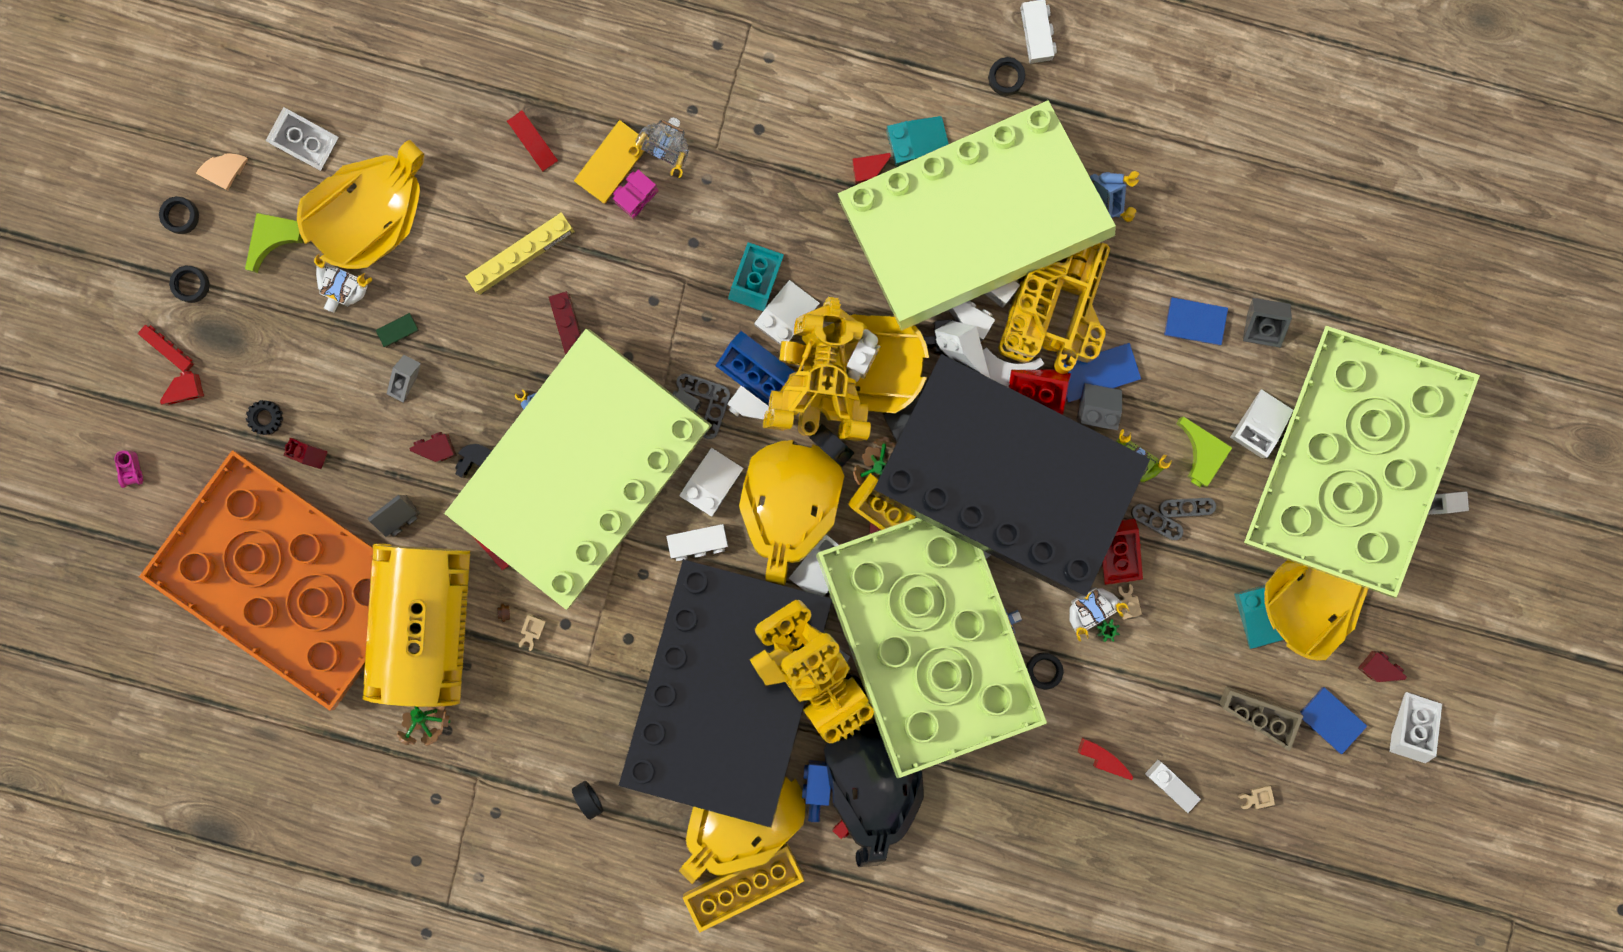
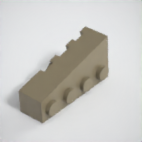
M1226 686L1219 703L1223 709L1290 752L1303 715L1298 710Z

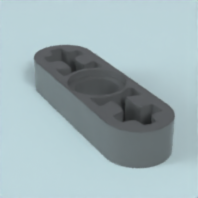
M1211 498L1165 500L1159 505V512L1165 517L1210 515L1216 510V503ZM1205 501L1211 504L1208 512L1203 508L1198 509L1199 513H1196L1197 505H1204ZM1176 502H1179L1178 510H1171L1170 514L1164 511L1167 503H1169V506H1177ZM1185 502H1190L1193 506L1190 513H1185L1182 509Z
M1137 504L1132 508L1131 515L1133 519L1169 540H1179L1183 536L1181 525L1144 504ZM1143 508L1145 514L1150 515V512L1153 514L1149 519L1144 516L1138 518L1136 510ZM1155 517L1162 519V525L1159 528H1155L1152 525V520ZM1167 522H1169L1167 525L1169 528L1177 527L1178 535L1170 536L1171 532L1167 529L1162 532Z

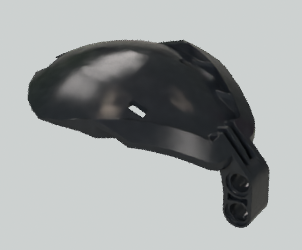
M874 718V724L859 726L860 730H853V736L850 733L847 734V739L841 736L839 741L834 743L827 742L824 748L829 785L833 790V806L855 843L861 846L856 851L855 856L858 867L878 866L886 861L889 845L899 842L905 836L924 799L922 771L896 778ZM855 788H856V789H857V799H854V800H853V790H852V789H855Z

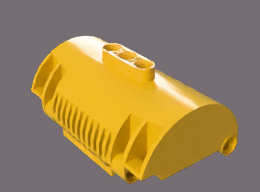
M373 544L363 700L379 704L417 707L460 704L470 565L469 550ZM414 603H420L423 610L420 613H414L411 606ZM419 623L421 631L413 633L410 630V625ZM411 643L419 644L420 650L417 653H412L409 650Z

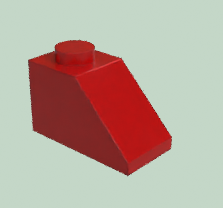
M885 153L853 158L852 166L855 185L880 175L890 161L891 154Z
M186 371L180 373L179 377H174L160 400L161 405L168 406L204 397L199 374Z

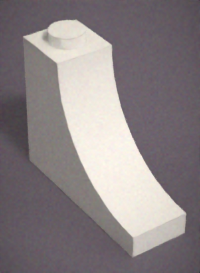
M987 347L983 349L990 378L1006 387L1009 386L1011 370H1036L1044 364L1041 358L1025 364L1008 363L993 355Z
M1467 492L1435 494L1428 515L1469 511Z

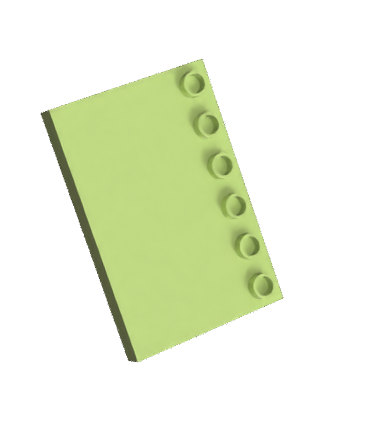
M1049 101L838 193L845 215L901 331L1024 277L1032 271L1051 265L1115 236L1116 230L1115 223Z
M1325 326L1244 541L1245 545L1396 599L1480 375Z
M585 329L444 514L567 610L574 604L712 425L590 329Z
M915 518L817 553L818 563L867 698L874 710V717L896 778H901L1047 724L983 550L919 518Z

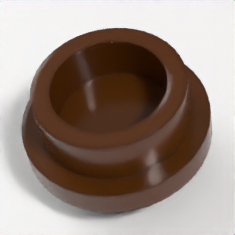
M501 603V607L497 608V617L501 619L502 623L505 620H510L509 605H504V603Z

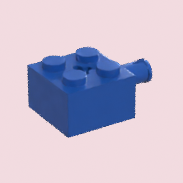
M809 760L808 765L804 766V779H807V784H803L802 798H805L806 804H809L808 821L820 822L821 805L829 806L830 785L826 761Z

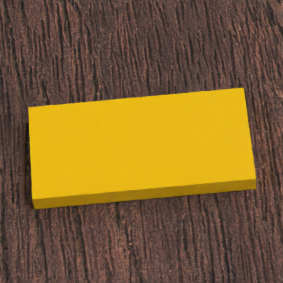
M619 120L575 178L574 182L605 205L643 155L645 147H649L650 142L646 139L643 140L637 157H634L637 153L636 148H632L628 153V147L634 145L640 138V135Z

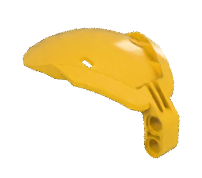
M408 140L399 148L397 158L391 155H383L343 165L333 176L327 177L300 199L297 208V223L304 243L306 244L311 241L324 254L319 257L321 260L345 269L368 268L377 260L390 253L410 234L420 193L419 182L415 174L423 165L425 154L411 140ZM354 183L357 187L349 193L347 189ZM389 222H393V223L389 224V226L386 227L385 229L383 228V227L386 226Z
M850 315L856 321L863 322L867 329L877 336V345L881 346L865 379L860 377L856 384H854L860 387V391H857L860 403L868 404V412L897 413L912 403L924 386L927 377H921L923 358H929L926 342L915 325L901 331L895 317ZM834 323L823 327V332L826 334L825 341L830 342L833 338ZM860 340L844 344L847 364ZM781 341L779 361L800 365L807 344ZM813 348L808 359L804 362L803 371L809 370L814 366L812 361L815 359L813 353L816 350ZM836 349L835 353H837V356H835L834 358L836 360L834 366L839 365L843 368V365H841L839 349Z
M793 440L780 441L762 448L750 459L739 509L755 551L762 557L768 558L765 580L767 582L785 586L788 562L795 563L803 560L834 526L844 474L840 465L814 444L810 448L794 445ZM761 496H765L763 506H759ZM813 506L818 507L816 517L811 515Z
M1286 560L1277 568L1265 585L1264 595L1268 619L1273 630L1276 628L1281 637L1287 642L1286 646L1293 652L1310 660H1327L1339 645L1345 641L1346 636L1355 629L1368 589ZM1303 574V578L1298 581L1297 579ZM1334 614L1338 618L1331 623L1328 618Z
M785 777L772 828L693 807L686 835V846L692 856L682 865L679 872L693 884L706 869L714 875L722 876L765 865L804 824L805 801L802 798V790L796 778L791 782ZM756 837H760L761 841L754 847L751 843Z

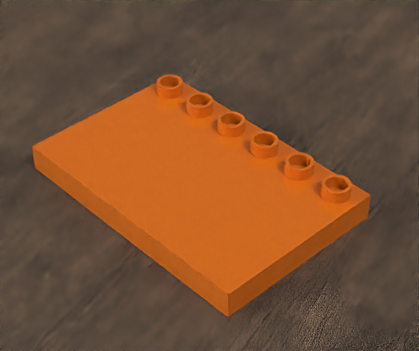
M232 450L140 574L139 578L329 711L336 709L365 668L373 547L244 456Z

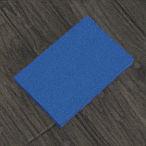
M1171 297L1164 336L1221 346L1228 308Z
M1322 687L1300 712L1303 715L1302 720L1341 755L1367 727L1365 723L1325 687Z

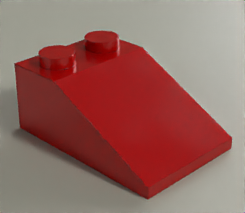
M1011 370L1008 388L1063 415L1071 373L1060 374L1056 370Z
M1135 519L1121 521L1102 562L1105 585L1143 580L1139 528Z

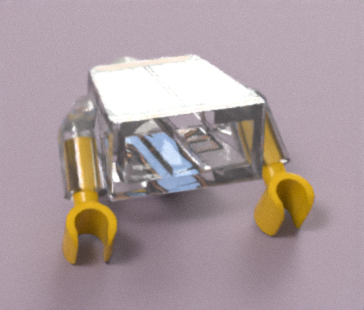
M670 118L668 122L660 120L657 124L652 123L644 127L635 139L636 143L628 147V153L632 148H636L637 153L634 157H637L640 153L639 147L642 146L641 150L673 166L676 163V167L671 169L670 175L672 176L673 171L677 169L679 171L678 178H680L683 174L681 167L685 164L689 149L687 140L684 138V130L678 128L680 121L676 118Z

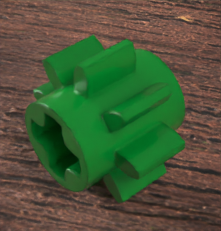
M1110 619L1109 623L1103 620L1101 626L1096 625L1099 629V633L1096 635L1104 636L1103 642H1106L1107 638L1114 642L1113 637L1120 635L1117 632V628L1120 626L1113 625V619ZM1106 626L1112 628L1110 635L1104 633Z

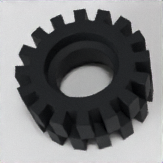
M260 400L249 406V411H246L247 418L245 419L248 422L247 426L252 429L251 431L260 435H268L278 431V428L281 427L283 412L280 411V407L274 402ZM263 410L269 411L272 416L271 422L267 425H262L258 421V414Z

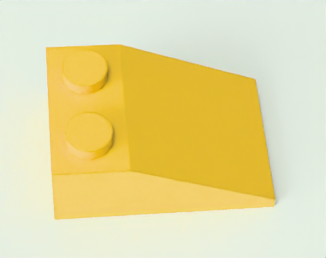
M871 473L848 503L855 512L881 530L915 519V516L871 494L878 481V478Z

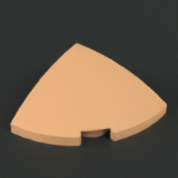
M229 153L215 158L212 157L201 165L196 174L228 191L236 175H240L248 158Z

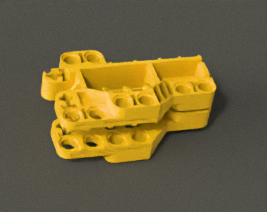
M1098 243L1026 275L1024 281L1019 284L1020 286L1015 292L998 346L999 352L1003 356L1027 363L1043 347L1046 350L1057 352L1054 367L1060 374H1066L1072 370L1077 360L1089 363L1098 357L1106 332L1104 327L1100 325L1092 303L1110 252L1108 244ZM1061 289L1079 295L1065 338L1047 332ZM1037 304H1043L1044 307L1038 306ZM1092 330L1098 333V339L1092 337ZM1003 343H1004L1006 349H1008V350L1011 351V352H1006V351H1004V349H1003V347H1002V346H1003ZM1086 348H1089V349L1092 350V352H1093V356H1092V357L1086 355V353H1085V349H1086ZM1066 358H1068L1067 361H1066V365H1068V366L1065 368V367H1063V366H1064L1063 361H1064Z

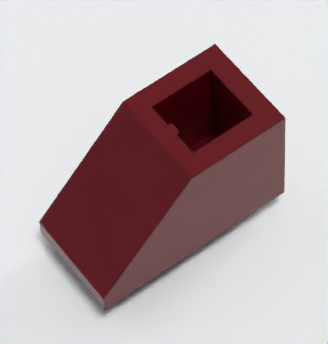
M442 432L431 435L432 439L418 440L413 443L414 446L409 448L411 452L438 463L457 456L449 434H442Z
M290 437L285 445L284 456L301 464L322 469L328 451Z
M1371 651L1358 667L1362 673L1375 682L1398 681L1407 678L1403 674L1404 670L1396 663L1394 665L1388 661L1389 657L1382 651H1379V653Z

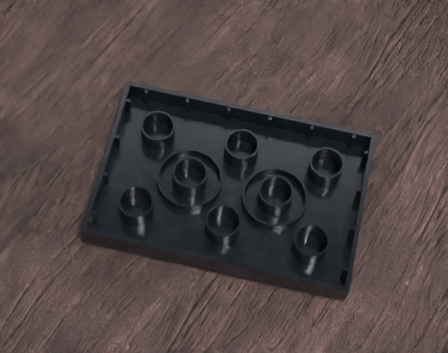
M941 354L871 494L1082 600L1089 593L1150 459Z
M683 559L618 786L772 828L806 700L799 702L786 682L765 685L762 678H760L749 659L763 650L771 653L775 649L774 644L767 646L762 643L755 633V628L761 621L792 601L800 600L811 611V618L807 623L821 633H824L832 599ZM803 643L799 648L793 649V651H798L804 647Z

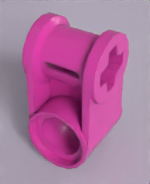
M132 450L117 452L114 461L121 488H126L127 485L136 483L138 485L143 484V475L140 470L137 454ZM125 454L129 456L127 464L123 460Z

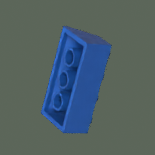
M742 331L730 342L715 365L768 406L771 391H780L789 379V375L795 372Z

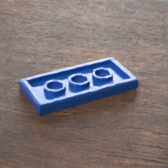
M1130 343L1102 351L1098 357L1089 363L1077 360L1073 369L1068 372L1071 373L1067 402L1081 399L1084 383L1115 388L1140 380L1141 376Z

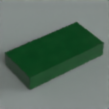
M408 313L375 331L383 347L386 348L418 332L419 329L411 313Z

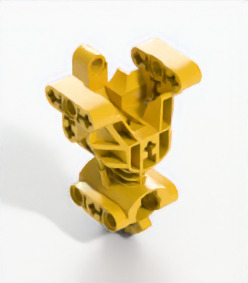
M827 297L822 307L796 318L794 335L802 336V340L807 344L802 356L803 360L798 371L789 375V379L780 391H771L769 407L764 414L763 428L780 431L791 429L794 416L799 413V433L803 436H811L819 428L820 412H822L828 421H841L838 429L839 439L863 441L869 438L871 424L867 422L868 404L860 403L854 385L856 381L847 376L844 345L856 342L862 338L864 324L863 322L856 321L840 308L839 298ZM823 321L835 324L833 338L830 342L825 341L826 334L823 332ZM811 349H815L816 352L813 353L815 359L812 361L814 366L809 370L801 371ZM836 349H839L843 370L834 366V363H836L834 358L837 356V353H835ZM806 422H809L812 426L810 432H806L804 429Z
M795 600L756 626L755 633L764 645L770 646L774 644L775 650L771 653L763 650L749 660L765 685L786 682L799 702L809 700L804 706L803 712L826 742L834 743L839 741L841 736L847 739V734L850 733L853 736V730H860L859 726L865 724L864 721L872 718L874 710L856 681L852 677L844 679L850 668L839 651V645L830 634L821 633L807 623L811 618V611L802 601ZM803 643L804 647L798 651H793V649L799 648Z

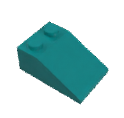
M942 116L905 121L889 125L886 129L895 167H899L949 144Z
M748 242L731 286L728 300L764 311L784 254Z
M1265 585L1234 593L1250 649L1284 640L1276 628L1273 630L1268 619L1264 595Z

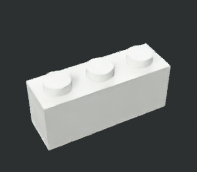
M1045 0L1022 3L1020 9L1029 63L1052 60L1054 54L1057 53L1056 43L1052 42L1051 38L1054 31L1052 23L1049 24L1048 20L1050 16L1049 5H1046Z
M724 524L666 536L671 558H676V561L685 560L687 555L694 554L695 557L705 556L706 551L713 550L714 553L724 552L725 547H728Z

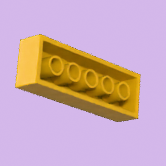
M785 843L765 865L718 876L685 892L682 898L700 933L804 882V875L788 843Z

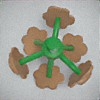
M880 437V439L874 441V444L882 447L881 452L878 447L873 448L869 446L865 449V453L862 454L864 465L867 467L873 465V469L865 472L864 468H861L859 465L854 467L853 476L858 485L863 484L870 473L876 472V477L879 479L886 465L884 461L886 447L892 448L896 445V443L891 442L890 438Z
M411 706L415 709L410 713H404L402 716L403 722L401 725L404 728L406 727L407 733L398 731L396 736L399 738V741L405 745H414L417 740L410 735L415 729L420 730L422 726L425 732L421 742L426 746L435 743L442 734L444 727H448V723L451 722L449 720L450 716L446 715L447 710H445V706L427 707L428 711L424 712L417 706ZM426 720L442 722L441 730H437V728L429 730L425 724Z

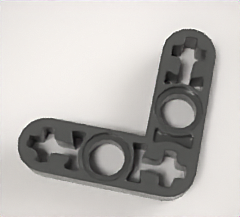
M681 374L676 382L679 389L710 400L704 419L707 421L709 418L712 421L719 422L718 425L713 424L714 434L707 436L706 432L703 437L714 439L719 432L730 399L729 389L689 374ZM685 377H688V381L694 383V380H698L695 385V391H691L693 387L689 385L683 388V384L680 383L681 379L684 380ZM701 383H706L709 386V391L706 394H701L698 391V386ZM722 389L727 394V397H723L721 403H725L724 407L719 404H713L714 400L718 402L719 396L716 393L717 391L721 392ZM714 407H718L721 410V415L718 418H713L710 415V411Z

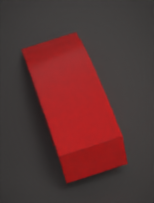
M523 110L507 120L512 130L543 172L558 162Z
M1082 737L1077 752L1095 759L1093 763L1095 768L1133 780L1129 770L1114 755L1100 745Z

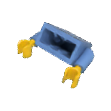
M1132 171L1129 176L1110 172L1102 173L1099 176L1097 174L1090 176L1111 218L1122 216L1126 222H1131L1134 219L1135 208L1128 207L1124 211L1126 184L1124 182L1131 187L1135 186L1139 182V179H1135L1139 176L1137 171Z

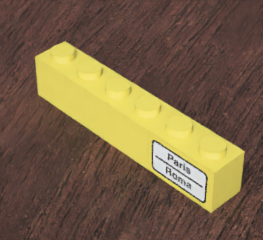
M561 212L465 277L475 292L480 295L575 231Z

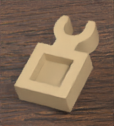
M1127 584L1128 591L1126 593L1122 591L1121 586L1117 588L1118 593L1123 597L1120 601L1127 604L1130 611L1126 608L1121 610L1124 615L1122 619L1142 615L1138 596L1132 597L1131 595L1133 593V586L1131 584Z
M527 615L521 631L526 636L519 642V647H523L524 642L527 641L530 643L529 651H532L535 646L533 640L534 638L540 639L546 621Z
M1270 785L1250 789L1252 795L1245 793L1238 795L1240 799H1247L1246 804L1240 805L1242 809H1248L1252 804H1254L1256 809L1275 805Z

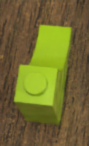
M256 213L245 270L258 273L261 263L272 250L288 243H303L297 221Z
M1180 417L1176 424L1187 434L1193 448V464L1187 477L1192 479L1191 483L1199 488L1201 486L1208 487L1232 447L1187 418Z

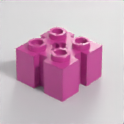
M639 169L636 172L630 173L626 179L628 183L624 187L619 186L613 194V200L616 205L633 220L644 209L643 207L659 192L656 184Z

